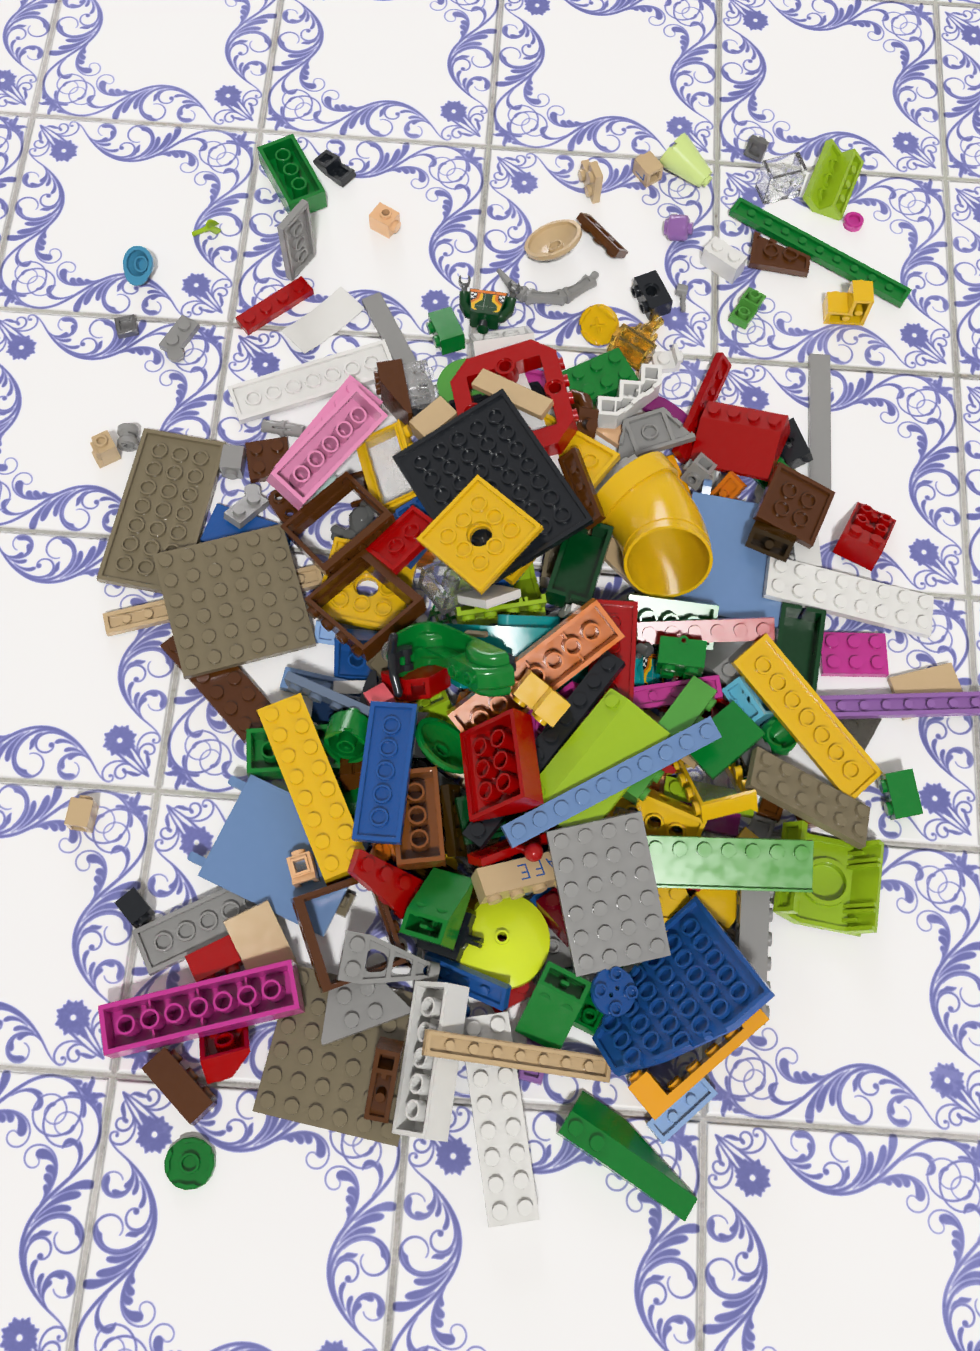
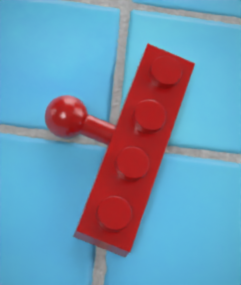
M544 831L514 848H511L507 839H504L483 849L468 853V863L481 868L493 865L499 861H508L513 858L512 856L519 853L524 854L526 859L531 862L539 861L543 856L542 846L548 845L546 832Z

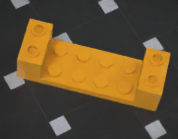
M759 1009L739 1028L723 1035L725 1039L719 1045L716 1042L711 1044L704 1051L706 1056L700 1061L697 1058L686 1067L687 1073L681 1078L676 1075L667 1083V1090L661 1086L647 1068L643 1071H635L628 1077L630 1081L628 1089L652 1118L656 1120L770 1019Z

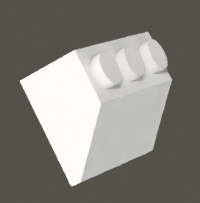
M528 325L491 330L487 334H480L478 332L468 334L472 357L530 339L535 341V334Z

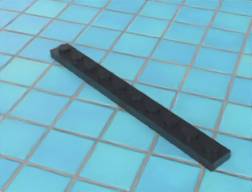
M609 651L604 652L567 699L571 704L568 710L554 727L547 724L536 738L535 745L539 773L545 769L626 666L623 660ZM509 815L470 822L462 832V835L477 847L483 849Z

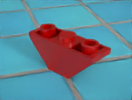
M437 665L423 666L403 677H399L403 690V695L399 698L411 701L428 699L451 686L447 668ZM389 670L381 671L382 682L392 695L396 697L393 693Z

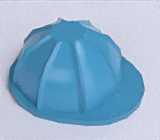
M133 246L127 250L123 258L124 274L130 284L134 286L143 285L151 275L153 267H155L153 257L145 247Z

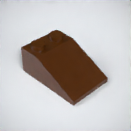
M402 359L376 362L377 371H374L376 394L381 395L384 406L396 420L400 419L405 425H409V421L413 416Z

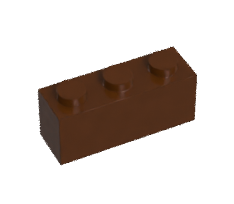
M164 1047L141 1069L190 1125L195 1126L217 1105L213 1100L216 1095L207 1085L202 1087L197 1082L200 1078L191 1067L186 1069L182 1065L183 1057L174 1048L170 1051Z

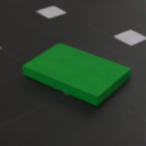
M734 701L712 718L722 737L689 754L712 780L765 736L763 730Z

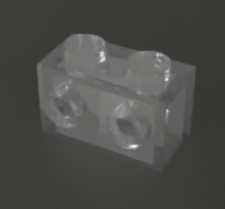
M427 359L403 364L411 409L426 408L436 400L435 397H439L437 384L433 385L432 383L434 379L433 368L428 367Z

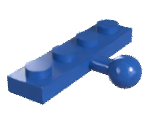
M430 951L425 953L424 960L440 963L437 982L470 987L469 997L501 1011L508 1008L511 985ZM427 966L424 967V969H423V973H424L425 975H426ZM468 1004L465 1018L469 1017L471 1013V1009Z

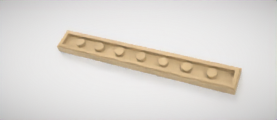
M425 1029L421 1054L424 1056L610 1083L611 1069L604 1057L600 1055Z

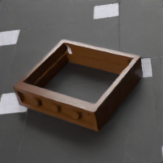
M345 471L280 527L304 555L329 578L361 550L366 549L396 520L386 507L353 476ZM353 491L379 517L323 563L298 536Z
M365 549L361 550L304 598L308 607L306 610L313 619L318 618L321 621V625L328 632L332 630L335 633L336 638L341 644L349 645L350 650L357 658L361 656L367 662L388 645L390 633H397L408 627L409 624H412L427 611L424 598ZM367 570L404 601L408 607L363 645L326 613L322 607Z
M353 877L290 899L321 993L349 984L350 982L336 979L330 981L305 902L358 884L359 882ZM372 892L388 943L405 950V944L403 942L400 943L397 935L400 933L398 922L396 919L392 920L390 914L392 908L380 902L378 896ZM395 957L393 967L406 963V959ZM387 961L365 969L368 972H381L386 968Z

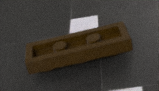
M452 784L440 785V802L443 808L442 824L445 828L446 837L444 845L447 856L454 858L467 857V846L463 842L454 800L455 797L461 796L460 786Z

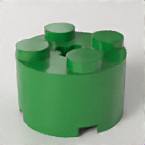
M349 708L346 711H339L330 717L324 735L323 747L325 752L338 761L341 758L348 759V763L363 761L368 718L356 708Z

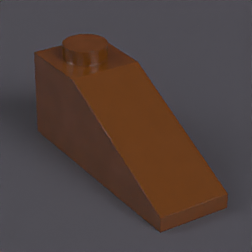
M380 1036L375 1050L363 1119L383 1123L389 1122L405 1041Z

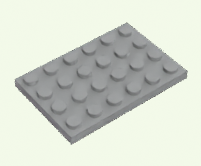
M642 811L545 831L576 977L600 972L604 969L609 970L616 966L622 967L671 955Z

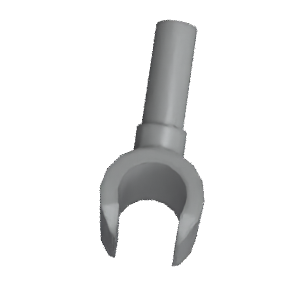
M678 283L675 295L681 296V312L684 313L686 312L688 286Z

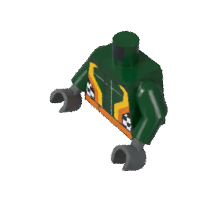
M460 275L458 284L461 287V291H459V307L465 318L469 319L470 326L476 327L478 333L487 334L489 329L497 330L501 323L506 322L513 315L517 300L515 296L521 291L519 282L515 290L511 289L512 280L508 283L510 292L508 297V293L473 288L467 291L471 278L468 275V282L463 283L461 282Z

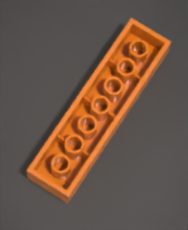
M592 598L515 658V684L511 686V690L524 674L531 670L556 691L625 636L597 599ZM471 692L446 712L462 733L511 708L525 713L529 712L531 708L527 705L523 708L513 700L515 695L512 692L510 695L499 697L481 696Z

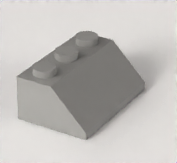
M755 641L717 642L714 644L713 650L706 651L704 676L719 675L721 688L726 687L741 676L731 662Z

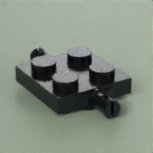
M465 912L454 950L419 939L417 940L416 947L460 962L468 944L481 948L483 945L475 941L484 943V939L472 935V927L476 915Z

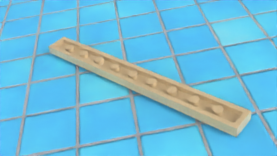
M315 565L295 569L302 592L316 589L321 585L323 580L322 574ZM164 599L102 613L108 637L170 623Z

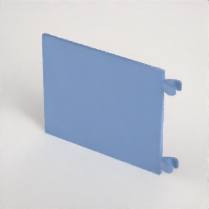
M704 479L701 493L693 492L692 499L697 505L708 530L713 554L712 568L708 577L700 586L689 593L674 598L716 603L719 605L718 617L720 618L774 617L775 628H778L782 602L763 598L766 565L769 556L745 546L755 523L753 517L759 504L710 495L712 480Z
M250 775L247 782L231 776L228 784L242 791L207 858L195 852H190L188 860L202 867L197 876L255 904L268 899L275 914L298 924L290 899L326 887L327 885L291 795L288 791L254 775ZM362 842L365 851H367L370 843ZM305 849V852L310 851L313 854L320 881L316 883L313 880L301 883L302 887L296 888L292 885V878L286 858L291 857V852L295 850ZM305 860L295 863L298 872L307 870ZM349 887L305 902L314 933L322 937L325 936Z

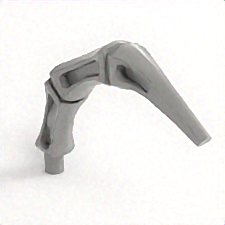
M500 268L497 269L496 272L508 288V283L512 279ZM593 271L589 276L585 274L574 285L552 292H541L520 285L521 291L515 297L521 303L525 302L526 305L551 304L564 306L565 303L569 304L584 292L596 287V279L599 277V273ZM512 280L511 289L515 290L518 284Z

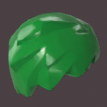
M775 716L765 721L760 727L765 733L763 737L764 742H768L773 755H787L795 747L797 742Z

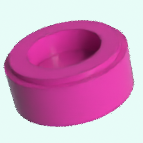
M858 212L847 213L843 220L844 228L850 232L859 231L864 223L863 216Z

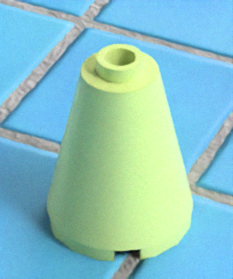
M683 133L674 141L675 144L672 147L669 146L661 157L660 162L664 169L699 188L702 185L706 187L713 179L711 177L713 172L689 136Z

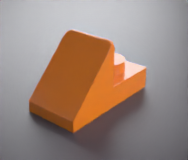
M729 471L710 495L739 500L738 496L747 485L733 471Z

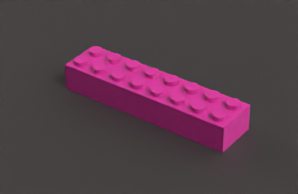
M290 959L99 1005L98 1012L103 1054L114 1059L305 1013L297 964Z

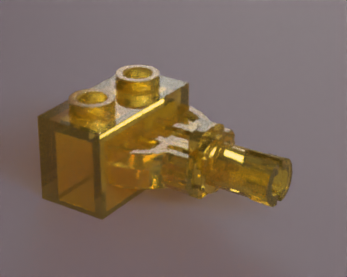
M654 315L643 326L642 323H639L637 326L629 327L623 323L612 334L607 351L619 347L629 365L639 372L641 363L649 364L657 347L655 341L658 338V334L655 332L664 324L663 318L660 317L658 319L659 315Z

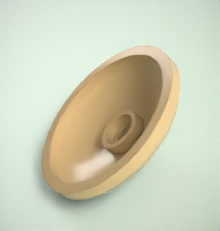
M562 219L539 227L525 242L524 248L527 256L537 261H551L565 256L579 243L582 237L581 226L574 220Z

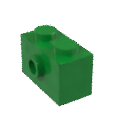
M451 306L428 313L429 322H426L428 333L433 334L434 346L440 349L442 355L465 349L464 332Z
M913 768L880 775L881 780L878 781L879 789L885 795L884 810L886 815L890 816V820L923 814Z

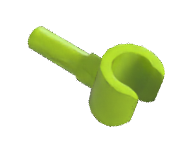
M209 219L203 228L193 231L192 235L194 237L208 231L213 234H219L221 229L215 227L219 224L217 221Z

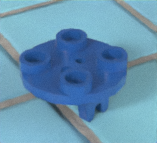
M618 966L598 972L592 980L590 989L591 999L596 1009L603 1015L618 1017L630 1010L638 996V989L632 977Z

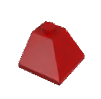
M249 1026L199 1038L200 1063L207 1084L221 1082L234 1076L251 1052Z

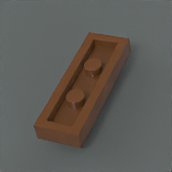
M580 212L576 219L581 223V228L587 233H591L594 236L593 240L597 244L603 245L607 249L606 253L612 258H625L628 251L590 214Z

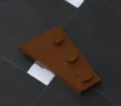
M754 231L748 268L801 277L808 276L811 256L791 247L785 248L776 244V240L772 238L769 240L760 236L761 233Z

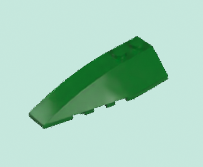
M582 1091L556 1134L685 1222L697 1201L696 1196L626 1119Z

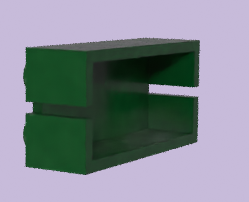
M599 523L593 527L592 536L588 535L589 530L583 529L562 542L546 590L547 604L561 608L566 604L571 605L572 603L583 606L593 598L614 527Z
M783 602L781 604L778 628H775V640L773 641L816 692L826 610L806 607L801 619H797L802 611V606Z

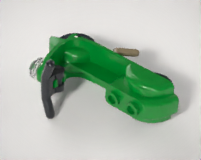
M433 621L409 624L408 627L397 633H390L388 641L381 649L382 658L388 662L393 693L398 698L403 695L399 677H403L409 672L426 665H437L447 668L452 680L469 687L472 692L487 697L510 695L511 686L515 684V657L505 650L475 638L488 637L487 631L466 630L462 632L446 624Z

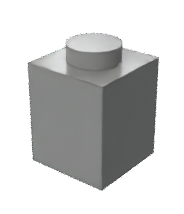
M223 444L219 464L222 477L230 480L244 478L247 461L244 446Z

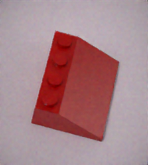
M708 401L700 418L696 441H694L690 459L694 461L702 452L717 464V467L714 469L716 471L725 473L733 471L736 475L769 481L791 432L789 415Z
M511 708L460 733L470 822L525 812L544 804L531 715Z

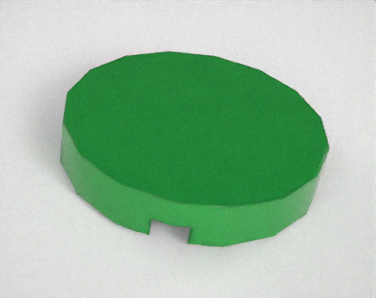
M196 1137L183 1138L176 1142L168 1150L164 1160L165 1173L169 1181L175 1187L184 1190L198 1189L205 1185L213 1176L216 1167V1156L212 1147L205 1140Z

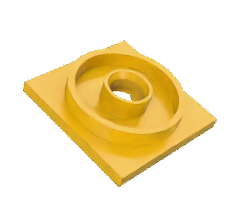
M477 474L416 539L423 547L482 595L544 528ZM479 529H487L492 533V538L487 541L486 545L474 546L471 543L472 535Z
M334 537L329 558L346 545L350 539ZM418 562L412 569L406 566L397 574L411 588ZM365 570L325 604L322 609L339 623L380 631L401 610H404L407 604ZM325 575L323 576L322 583L328 579ZM367 580L375 582L378 586L377 593L370 597L359 595L357 587L361 582Z

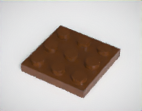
M779 462L772 473L753 519L796 535L795 542L810 549L815 543L836 492Z

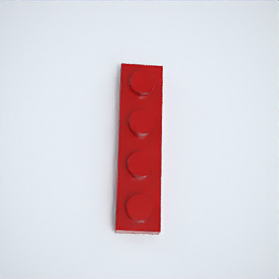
M300 276L235 317L236 322L247 335H250L314 294L313 289Z

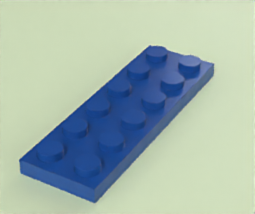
M371 701L352 833L353 841L401 845L418 704Z

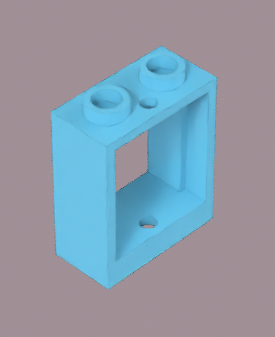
M743 676L736 678L722 689L730 703L734 701L758 726L774 717L773 712L768 709Z

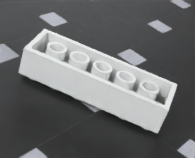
M415 981L392 1127L393 1134L448 1142L459 1061L421 1055L425 1029L463 1034L470 987L447 982Z

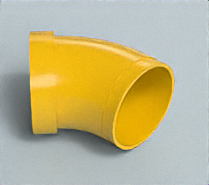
M659 451L644 454L628 463L601 487L597 496L606 517L600 523L614 527L612 535L622 551L624 570L630 583L639 591L650 596L669 598L684 595L700 586L711 571L713 554L708 530L697 505L677 478V469Z

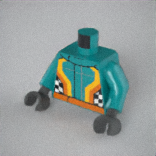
M639 643L636 645L634 687L665 683L666 678L660 677V674H655L657 654L653 653L654 647L649 643Z

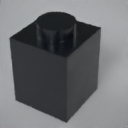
M134 887L114 902L135 928L149 923L155 914Z

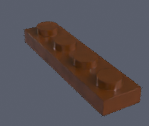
M573 447L561 456L558 461L566 481L593 519L594 523L585 528L590 530L606 519L580 450Z

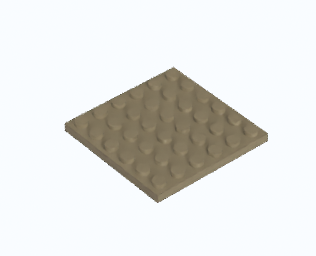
M282 524L153 554L184 679L316 646L286 534L280 527Z
M297 965L305 1013L277 1020L252 1111L398 1147L401 1135L393 1134L392 1127L410 1015L322 1046L321 1038L329 991L320 992L313 969ZM328 973L330 981L337 979V974ZM391 988L411 1008L413 993ZM380 1036L405 1041L388 1123L363 1119L375 1050Z

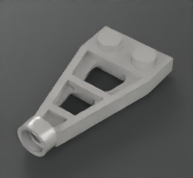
M346 930L336 980L356 984L414 980L437 982L440 963L426 961L373 935ZM371 949L384 953L387 957L386 968L381 972H368L365 969L367 954ZM395 957L410 961L411 967L408 974H395L392 972ZM427 966L426 975H425V974L423 973V969H424V967Z

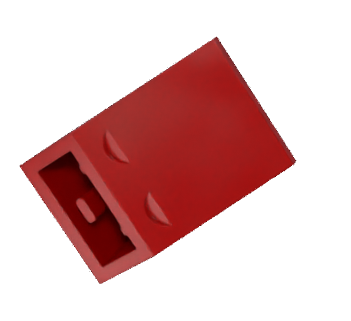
M858 502L832 552L872 571L886 546L897 520L888 514L874 510L867 504Z

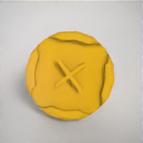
M595 304L589 306L581 314L579 325H581L582 336L587 342L597 346L606 345L617 336L619 320L616 313L610 307L604 304Z

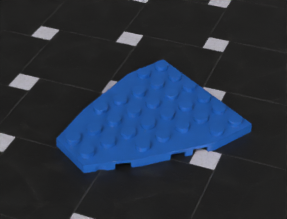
M697 896L665 923L666 931L669 930L666 933L671 955L641 962L639 966L634 965L629 974L638 989V996L628 1012L618 1017L604 1015L602 1024L597 1028L592 1037L610 1069L618 1077L667 1062L736 1030L775 996Z

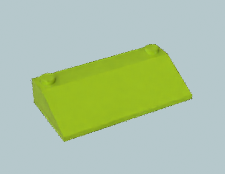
M610 688L540 773L544 803L666 740L671 734L632 701ZM629 787L557 824L556 827L562 828L604 819Z

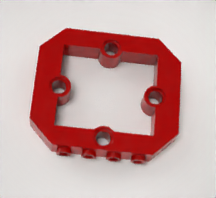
M532 339L466 359L450 381L457 415L459 416L478 404L474 403L471 383L483 368L516 383L519 379V374L543 367L546 378L544 391L546 397L554 402L553 408L557 424L532 432L549 456L563 453L578 431L576 422L580 421L577 409H572L571 404H574L575 401L572 391L567 392L566 387H569L570 383L567 374L563 375L562 370L566 369L563 358H558L556 349Z

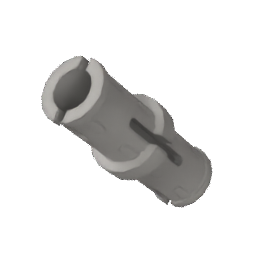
M263 419L261 424V432L278 434L280 437H299L305 430L304 425L290 424L284 420L277 422Z

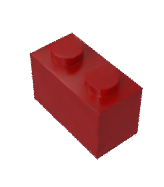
M230 935L185 956L195 982L220 977L224 974L236 973L240 970V966L243 965Z

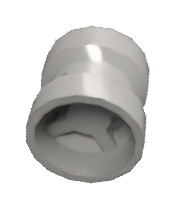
M133 423L118 425V449L125 452L136 451L139 446L137 439L139 435L138 426Z

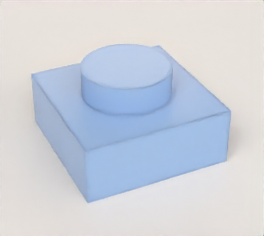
M319 619L316 620L314 635L316 643L334 645L335 633L332 630L328 632L321 625V621Z

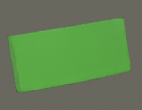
M749 287L740 298L739 304L730 314L728 321L746 330L766 299V295Z

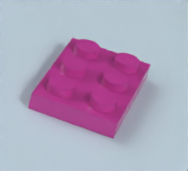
M824 632L820 659L821 676L887 677L889 669L885 633Z

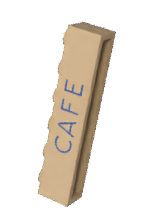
M550 852L543 853L542 858L536 862H531L526 857L477 868L471 876L479 904L488 903L489 905H495L505 898L511 897L514 900L523 897L525 893L529 892L539 894L553 886L557 889Z

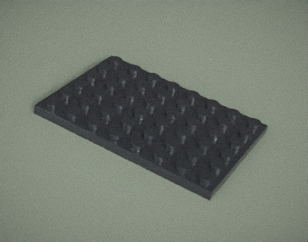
M504 389L499 390L392 456L429 517L433 520L478 474L543 526L544 530L492 585L594 523L588 511ZM479 529L472 535L471 543L474 546L486 545L487 541L492 538V533L487 529Z

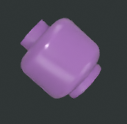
M671 214L668 219H665L664 235H667L670 241H686L688 236L693 234V222H690L687 215Z

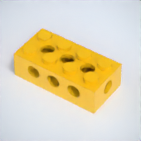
M652 789L644 802L639 800L635 806L624 797H621L609 812L610 816L613 817L632 813L629 807H635L638 811H642L646 835L701 836L707 823L706 820L705 824H703L699 815L695 816L692 806ZM650 817H658L660 822H654ZM672 826H679L682 831L677 832L673 830Z

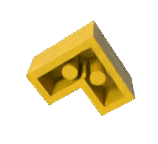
M852 280L848 292H827L822 303L823 324L863 326L874 303L873 281Z
M528 670L511 690L515 695L513 700L523 708L526 705L533 710L531 714L543 726L548 723L551 727H554L571 706L562 695L531 670Z

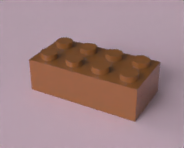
M437 766L411 769L401 845H395L397 867L401 870L446 866Z

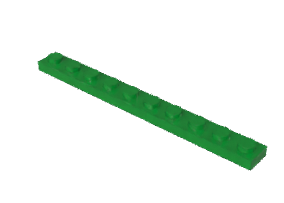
M741 197L738 198L730 209L729 216L787 247L794 248L811 256V260L851 282L852 280L873 281L874 294L901 308L912 291L909 287Z

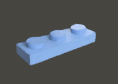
M702 1078L656 1120L650 1119L646 1126L661 1144H664L718 1093L705 1078Z

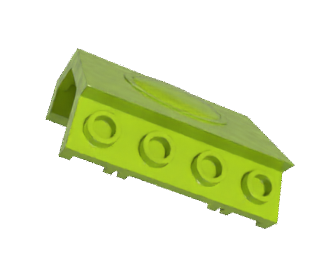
M533 563L513 587L521 589V597L489 609L458 603L457 595L475 589L446 566L449 591L457 624L497 623L498 614L546 616V594H541Z
M803 820L783 822L781 839L814 841L813 892L775 891L773 912L793 924L861 937V934L877 933L884 842L881 840L866 841V846L858 849L843 840L808 833V823Z

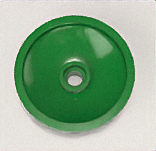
M432 717L422 719L416 726L415 737L418 747L424 756L433 765L446 772L464 774L460 743L461 732L453 725L441 719Z

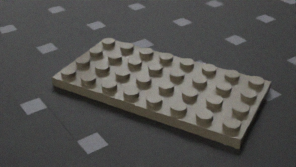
M144 428L96 578L98 582L162 594L153 554L200 542L220 474L219 464L223 444L227 445L226 442Z

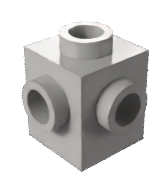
M701 452L694 461L689 459L682 468L685 472L680 479L697 491L703 484L704 479L712 480L713 477L710 474L717 467V464Z

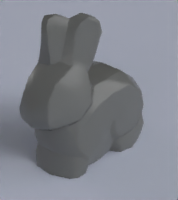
M361 501L359 506L350 513L349 527L347 529L335 525L331 527V539L333 541L334 537L353 539L375 520L374 511L364 501Z

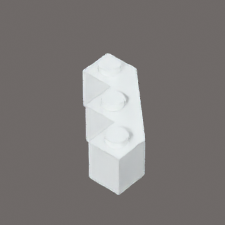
M641 363L638 381L620 379L616 397L598 396L596 407L599 409L598 428L616 429L623 423V419L632 417L657 398L662 384V365Z

